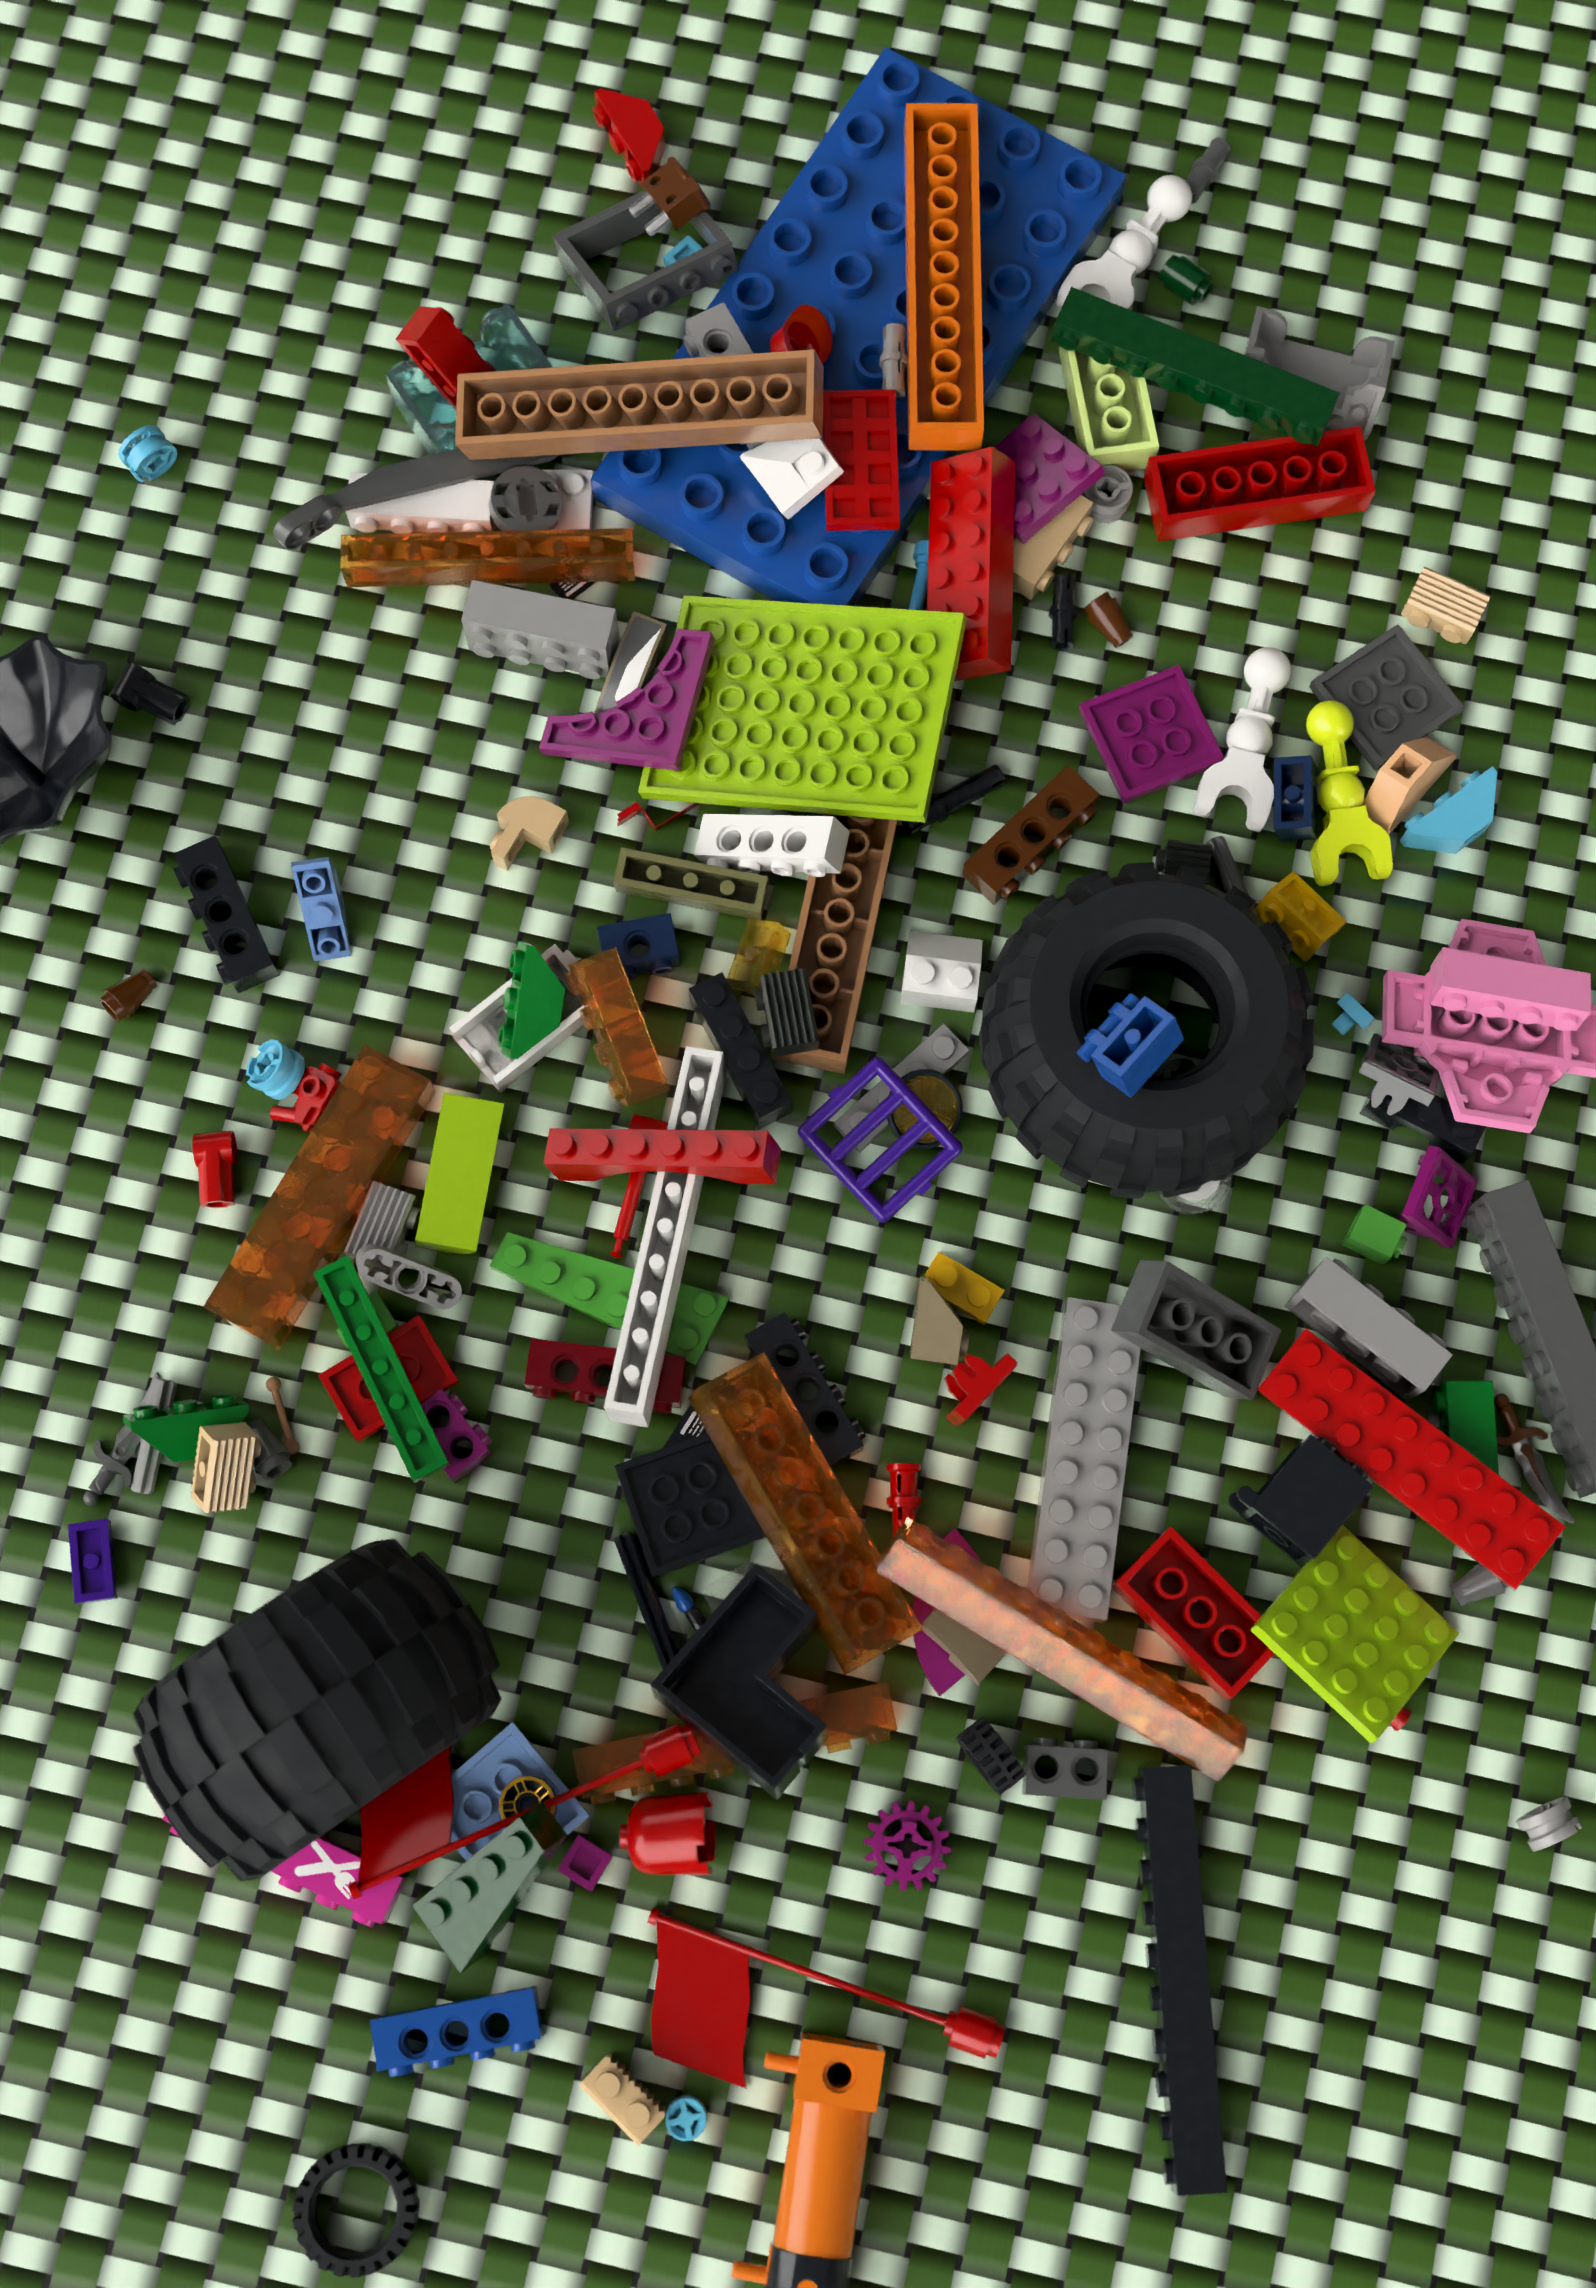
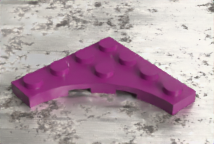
M677 629L667 654L657 667L659 672L643 689L637 687L627 696L616 701V707L595 715L593 712L569 716L548 715L539 746L540 751L543 755L679 771L715 642L712 632Z

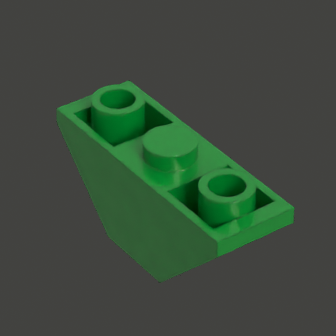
M518 941L517 950H512L510 955L509 970L513 972L511 987H507L504 994L503 1005L504 1009L507 1010L506 1024L500 1026L498 1033V1046L502 1047L501 1053L513 1059L521 1057L560 1026L565 994L564 986L535 946L522 941Z
M220 1394L213 1396L212 1402L197 1404V1400L193 1399L180 1400L173 1403V1408L158 1410L156 1405L139 1406L133 1409L134 1414L123 1415V1423L170 1460L180 1462L195 1459L200 1426L241 1423L249 1413V1406L241 1398H236L235 1394Z

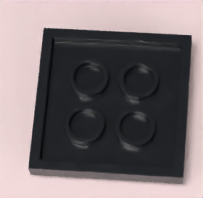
M726 1427L614 1465L652 1578L764 1539Z

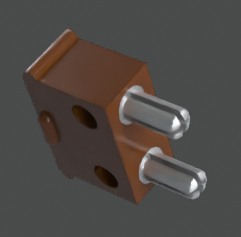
M669 157L666 164L641 183L646 194L629 207V212L633 217L637 218L654 204L661 213L644 227L646 232L653 236L669 222L676 230H679L701 211L709 209L710 202L698 183L674 157Z

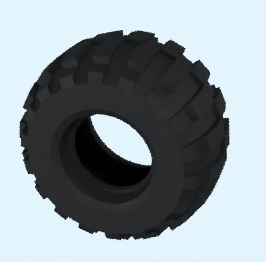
M1154 862L1127 863L1120 869L1117 877L1110 878L1109 875L1103 877L1101 870H1097L1075 879L1067 885L1064 895L1056 899L1051 894L1023 918L1020 929L1006 940L994 964L982 1004L983 1013L979 1032L981 1063L985 1070L988 1071L990 1078L988 1090L1000 1116L1003 1119L1009 1116L1018 1129L1016 1139L1036 1160L1044 1154L1062 1167L1059 1173L1060 1177L1082 1188L1086 1186L1088 1181L1111 1187L1110 1196L1141 1199L1145 1192L1162 1191L1164 1198L1198 1191L1202 1184L1211 1180H1224L1246 1166L1255 1154L1269 1144L1294 1110L1306 1085V1068L1313 1058L1315 1022L1314 1019H1307L1306 1010L1312 1003V993L1304 967L1296 969L1294 963L1290 964L1287 957L1292 950V942L1278 922L1275 920L1271 924L1269 921L1263 924L1252 913L1256 900L1234 885L1226 894L1205 884L1208 875L1206 872L1181 866L1177 870L1176 875L1173 876L1158 874V868L1154 869ZM1121 967H1144L1166 972L1192 987L1212 1010L1219 1025V1031L1212 1050L1198 1065L1177 1076L1149 1078L1130 1098L1101 1077L1093 1059L1087 1063L1076 1052L1086 1042L1084 1037L1090 1031L1087 1016L1088 999L1095 982L1101 974L1107 970Z
M395 1538L374 1541L338 1558L270 1600L213 1639L157 1682L144 1695L133 1713L135 1722L142 1735V1738L139 1740L140 1743L135 1745L133 1750L147 1788L180 1839L210 1868L223 1861L240 1881L258 1879L493 1716L502 1698L491 1674L501 1666L486 1628L453 1579L424 1551L418 1552L411 1557Z

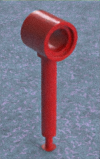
M634 1114L629 1129L667 1130L669 1122ZM646 1172L630 1173L613 1235L617 1239L613 1252H610L612 1257L620 1258L624 1256L620 1253L623 1242L628 1241Z

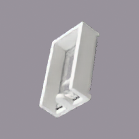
M556 944L551 946L541 956L564 986L565 994L560 1026L518 1059L509 1058L501 1053L502 1047L498 1046V1033L500 1026L506 1024L507 1010L504 1009L503 1005L506 988L511 987L512 978L449 1027L454 1040L500 1093L596 1014L605 1010L602 998L605 993L600 985L592 977L586 980L578 971L581 965L569 950L562 952Z

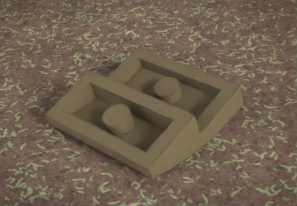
M973 1568L960 1580L920 1627L925 1634L950 1654L948 1660L977 1685L985 1679L1029 1628L1010 1603Z

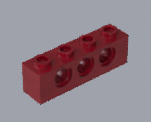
M531 1338L524 1385L527 1390L533 1391V1396L537 1398L556 1399V1394L572 1395L571 1401L594 1404L595 1398L606 1399L608 1386H599L595 1382L596 1374L605 1368L613 1369L617 1349ZM664 1355L652 1409L653 1412L671 1413L672 1408L681 1409L687 1365L686 1357ZM564 1364H573L578 1368L576 1377L569 1382H562L557 1379V1371Z

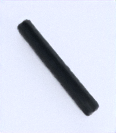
M626 1532L617 1536L614 1542L662 1669H664L679 1650L633 1532Z

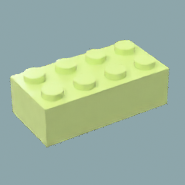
M1059 346L1078 447L1101 465H1114L1124 471L1146 468L1149 457L1157 456L1159 449L1146 379L1143 377H1133L1123 369L1110 364H1100L1090 356L1077 351H1067Z

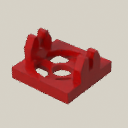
M1008 1353L1000 1358L992 1367L982 1358L968 1354L964 1358L966 1363L959 1362L952 1371L953 1376L948 1374L944 1378L949 1393L959 1401L945 1416L954 1426H959L966 1421L1015 1369L1017 1361Z

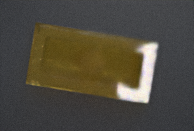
M748 919L726 979L732 990L755 997L754 988L760 987V976L778 972L791 936L790 932L779 922Z

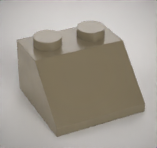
M920 1275L910 1345V1358L958 1365L959 1356H966L968 1330L963 1329L961 1319L928 1276Z

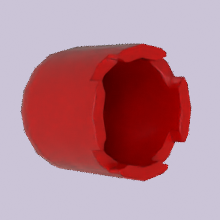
M709 1792L649 1796L637 1801L629 1812L627 1824H621L619 1832L621 1849H628L629 1858L634 1867L642 1873L652 1875H712V1867L709 1866L708 1862L715 1861L716 1831L715 1822H707L706 1807L713 1806L711 1794Z

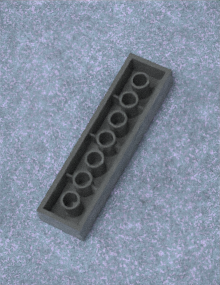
M1525 1180L1481 1196L1468 1208L1466 1225L1470 1234L1478 1239L1482 1249L1479 1253L1482 1266L1486 1272H1491L1496 1285L1493 1289L1496 1302L1500 1308H1505L1510 1321L1508 1323L1509 1335L1514 1344H1519L1524 1359H1522L1524 1373L1528 1380H1533L1537 1389L1536 1402L1538 1409L1543 1417H1548L1553 1430L1550 1434L1553 1447L1558 1454H1562L1568 1468L1565 1470L1567 1483L1572 1491H1577L1580 1499L1596 1493V1347L1530 1182Z

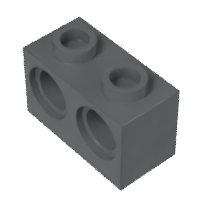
M1034 1738V1745L1024 1746L1023 1770L1025 1771V1776L1022 1783V1795L1106 1800L1108 1750L1098 1749L1097 1741L1074 1740V1748L1058 1747V1739ZM1041 1755L1049 1756L1055 1763V1772L1049 1779L1039 1777L1035 1771V1761ZM1081 1758L1091 1760L1095 1766V1774L1087 1782L1080 1780L1075 1774V1765Z

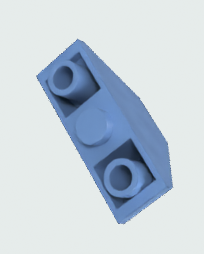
M330 857L291 862L314 962L351 956L344 899L338 873Z

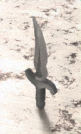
M158 1373L154 1374L139 1406L149 1405L154 1381L160 1379ZM126 1425L117 1433L115 1446L108 1456L100 1440H96L94 1443L95 1456L103 1466L88 1487L91 1490L87 1491L83 1496L84 1503L89 1506L95 1505L98 1502L99 1495H103L116 1474H122L125 1485L131 1488L133 1474L124 1465L129 1458L135 1456V1449L142 1438Z

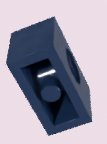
M1311 755L1274 758V831L1280 841L1317 839V766Z
M671 913L597 927L607 980L615 979L616 982H626L635 979L637 974L651 972L653 975H663L672 972L674 967L680 966ZM637 944H644L649 948V951L643 956H635L630 953V949Z

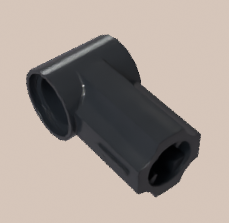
M133 663L126 664L109 693V696L121 706L135 712L141 709L172 725L183 719L189 702L186 694L157 681L150 672Z

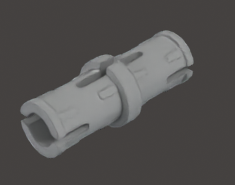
M890 323L883 327V354L880 356L879 366L883 369L882 390L895 389V400L902 399V396H905L904 372L908 364V358L904 349L906 328L902 324Z

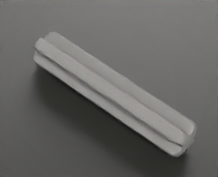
M156 1379L149 1405H156L158 1410L172 1408L177 1384L171 1380ZM141 1439L131 1490L136 1493L149 1495L155 1489L162 1453L144 1439Z

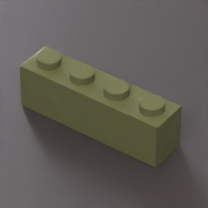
M623 847L620 849L613 882L616 892L759 921L762 920L769 886L767 876Z

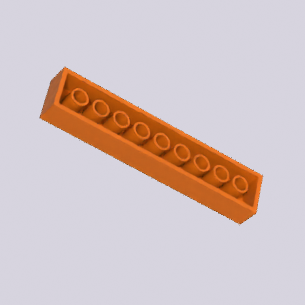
M906 103L904 155L908 450H980L984 433L978 103Z

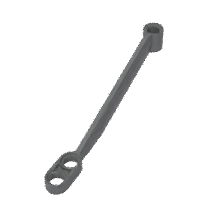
M457 448L379 467L334 494L319 495L286 514L275 525L273 534L287 550H294L330 529L345 511L500 474L513 467L533 466L549 462L558 456L568 458L574 454L469 460Z

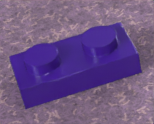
M102 1519L68 1524L74 1603L85 1604L118 1599L111 1520Z

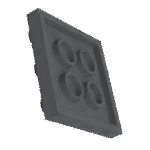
M1399 624L1314 679L1309 686L1320 702L1334 700L1348 707L1354 719L1353 731L1349 738L1375 771L1382 767L1403 743L1428 736L1461 714L1465 708Z

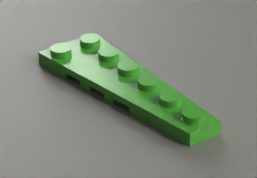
M506 1233L490 1264L491 1269L621 1331L635 1269L513 1233ZM680 1283L665 1353L686 1357L687 1364L697 1368L730 1302V1298Z

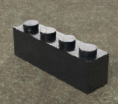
M721 972L689 988L690 1003L715 1050L724 1053L727 1072L758 1130L791 1114L792 1100L723 973Z

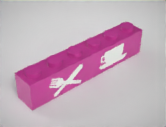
M164 1815L162 1820L170 1823L166 1815ZM172 1826L170 1832L178 1836L177 1832ZM323 1836L270 1871L281 1876L278 1881L280 1885L298 1893L304 1887L317 1894L314 1900L319 1904L333 1910H337L339 1905L353 1911L351 1915L353 1920L373 1928L375 1922L379 1924L387 1922L408 1878L400 1874L362 1891L363 1896L354 1900L348 1884L354 1881L358 1882L361 1855Z

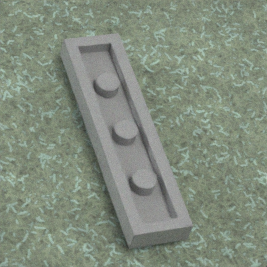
M943 1024L893 1070L900 1078L911 1071L919 1069H931L946 1075L969 1054V1049ZM919 1077L906 1084L921 1098L939 1080L931 1077ZM881 1080L836 1120L834 1127L845 1137L888 1097L891 1089ZM904 1103L894 1111L895 1120L908 1110ZM887 1118L855 1147L859 1153L889 1127Z

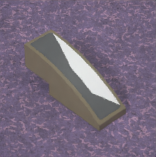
M633 611L613 658L594 715L616 707V701L627 696L637 687L643 689L652 680L655 674L654 666L668 638L667 624Z

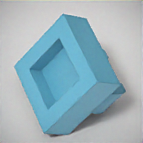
M1347 992L1337 1002L1345 1011L1332 1025L1342 1035H1345L1356 1022L1366 1030L1376 1019Z

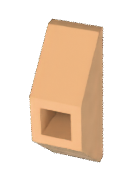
M1427 736L1403 743L1381 767L1362 806L1367 808L1368 817L1372 822L1380 825L1389 835L1456 759V754Z

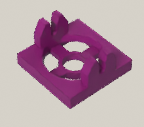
M1428 1146L1426 1153L1420 1156L1417 1163L1420 1169L1402 1214L1397 1215L1396 1219L1407 1224L1404 1232L1418 1237L1431 1238L1440 1247L1452 1249L1478 1180L1440 1147ZM1435 1176L1444 1177L1443 1183H1435ZM1446 1188L1448 1200L1445 1207L1442 1208L1441 1194ZM1428 1194L1432 1197L1433 1205L1429 1219L1424 1211V1204ZM1448 1213L1446 1219L1441 1223L1443 1215Z

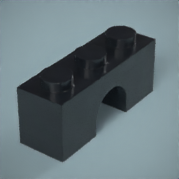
M1377 1081L1374 1082L1359 1114L1391 1130H1394L1396 1127H1406L1415 1130L1430 1140L1429 1146L1440 1147L1460 1164H1463L1474 1153L1486 1126L1455 1121L1449 1101L1437 1095L1434 1096L1429 1107L1409 1097L1403 1109L1390 1116L1387 1114V1110L1392 1096L1386 1095L1377 1108L1371 1106V1092Z

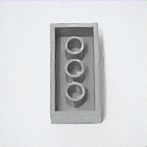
M476 580L471 581L461 619L470 651L485 658H492L494 655L505 657L519 665H528L529 662L544 665L545 668L554 672H564L565 670L579 672L580 675L589 679L607 677L620 641L615 608Z
M1326 1256L1309 1274L1286 1303L1285 1307L1408 1403L1429 1387L1453 1354L1446 1350L1447 1345L1440 1337L1431 1332L1426 1334L1415 1326V1319L1408 1312L1401 1308L1394 1309L1383 1301L1384 1296L1377 1288L1368 1283L1363 1285L1351 1276L1353 1272L1345 1263L1338 1259H1333L1332 1261Z

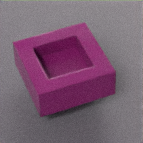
M578 1835L557 1871L592 1892L613 1855L583 1836Z

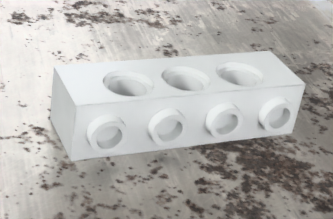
M703 814L694 856L704 864L757 875L760 871H772L782 876H791L793 872H804L811 876L824 877L826 873H841L850 831L834 816Z

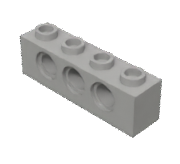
M724 302L685 320L686 335L683 336V342L691 357L754 354ZM714 349H724V350H725V351L722 352V353H714V352H712V350H714ZM765 442L740 443V444H741V445L746 444L747 447L749 448V450H751V449H753V448H756V447H758V446L764 444Z

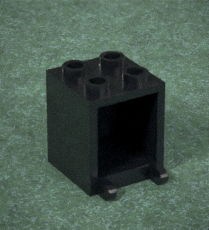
M1311 1434L1296 1444L1258 1492L1249 1486H1242L1228 1498L1229 1505L1239 1513L1240 1517L1299 1566L1314 1560L1373 1488V1485L1366 1480L1369 1477L1368 1474L1361 1467L1353 1462L1345 1463L1335 1454L1337 1449L1332 1443L1321 1436L1315 1438Z

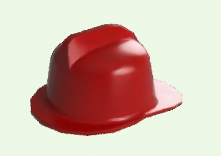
M800 305L792 312L784 325L772 335L770 350L771 352L815 349L823 364L832 350L830 327L825 317L817 308L811 305Z

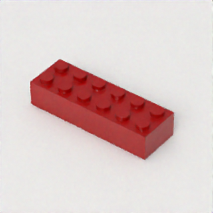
M1361 426L1324 431L1318 447L1312 444L1299 443L1292 436L1152 456L1148 459L1143 477L1157 542L1367 511L1376 491Z
M994 447L931 462L927 611L965 614L967 622L955 681L1011 671L1016 462Z

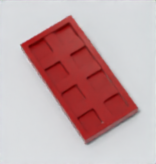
M895 389L823 391V442L844 470L843 474L825 488L826 531L899 530L900 508Z

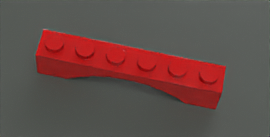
M550 1128L544 1165L560 1181H597L604 1177L622 1173L660 1171L702 1175L738 1184H776L781 1148L768 1131Z

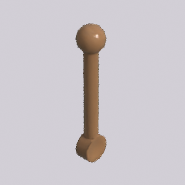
M270 1377L266 1381V1388L273 1395L285 1437L283 1445L291 1455H295L299 1451L300 1445L292 1437L279 1391L281 1381L277 1377Z

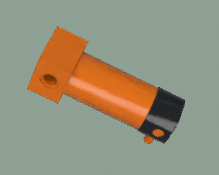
M802 2032L798 2056L770 2051L766 2053L764 2062L766 2069L795 2073L792 2119L773 2242H770L767 2266L735 2261L733 2262L732 2278L763 2283L764 2288H849L853 2263L852 2249L872 2113H877L885 2050L882 2045ZM836 2062L845 2063L850 2068L848 2076L842 2081H834L827 2076L828 2068Z

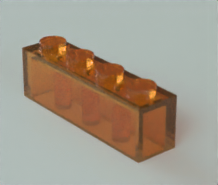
M616 947L568 964L570 973L566 974L567 982L573 995L579 994L584 1008L580 1009V1015L588 1031L593 1029L598 1042V1044L593 1045L600 1065H607L612 1078L607 1080V1084L614 1101L620 1100L622 1106H631L669 1091V1084Z

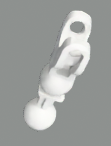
M1165 175L1158 178L1148 191L1147 204L1149 210L1140 223L1129 220L1126 231H1122L1114 237L1109 250L1107 249L1101 258L1076 264L1058 291L1056 305L1062 308L1070 288L1073 287L1132 310L1135 276L1149 266L1153 255L1157 251L1159 239L1157 233L1165 222L1181 219L1190 209L1192 192L1188 183L1176 175Z
M1264 647L1254 651L1246 660L1244 677L1251 688L1246 709H1239L1234 723L1231 724L1227 732L1226 742L1229 749L1225 759L1210 766L1203 774L1197 789L1193 808L1195 816L1208 817L1216 799L1223 795H1235L1242 799L1247 807L1246 827L1248 829L1261 832L1266 824L1274 799V785L1263 767L1265 755L1269 753L1273 745L1271 727L1275 717L1268 715V710L1273 693L1283 689L1291 676L1289 659L1282 651L1272 647Z

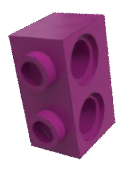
M440 1389L421 1404L429 1422L435 1411L441 1409L449 1411L450 1418L448 1423L442 1428H433L450 1463V1466L443 1470L455 1484L492 1456V1453L486 1447L492 1440L478 1423L471 1428L463 1417L468 1410L455 1393L447 1397L444 1391ZM461 1440H470L473 1443V1451L470 1456L464 1459L454 1457L453 1449L456 1443Z

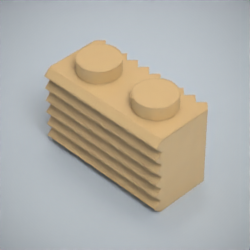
M1424 566L1401 615L1402 617H1407L1408 622L1415 627H1428L1436 632H1441V636L1449 642L1467 644L1491 596Z
M245 1422L200 1426L199 1441L197 1442L198 1448L196 1449L197 1455L195 1456L196 1463H194L195 1470L193 1471L194 1477L192 1478L193 1484L191 1485L192 1491L190 1492L191 1498L203 1512L207 1513L210 1511L217 1512L218 1510L225 1511L226 1509L230 1511L232 1509H246L248 1507L249 1495L254 1493L256 1489V1477L253 1472L254 1459L258 1458L261 1454L259 1436Z
M607 2053L579 2084L638 2146L665 2117L666 2106H660V2100H654V2094H649V2088H643V2082L637 2083V2076L631 2077V2071H625V2065H619V2059H614V2053Z

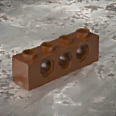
M1067 765L964 863L962 876L993 905L1002 897L1008 900L1021 886L1019 881L1027 873L1034 875L1047 861L1045 856L1053 848L1059 851L1068 843L1072 837L1070 832L1079 823L1085 826L1094 818L1098 812L1096 805L1100 794ZM1061 808L1067 812L1068 816L1057 818L1051 814L1050 810ZM1029 832H1035L1043 840L1038 843H1032L1024 835ZM1002 857H1011L1016 861L1017 865L1011 868L1004 867L998 860Z

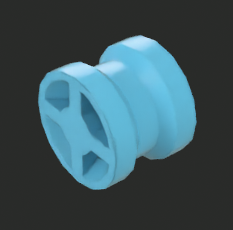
M681 2095L675 2098L670 2103L665 2115L668 2132L674 2138L681 2141H691L697 2138L703 2132L707 2121V2110L704 2103L693 2095Z

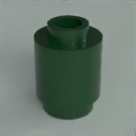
M1172 255L1164 264L1159 274V280L1164 283V288L1190 305H1194L1198 301L1204 302L1213 288L1211 283L1212 274L1184 256L1179 258L1176 255Z

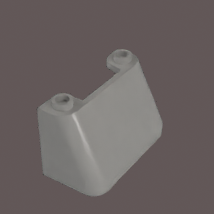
M1257 306L1244 355L1340 392L1325 431L1361 426L1363 438L1366 440L1371 434L1386 391L1395 341L1374 336L1363 338L1355 347L1353 356L1286 340L1287 321L1285 317L1277 311Z

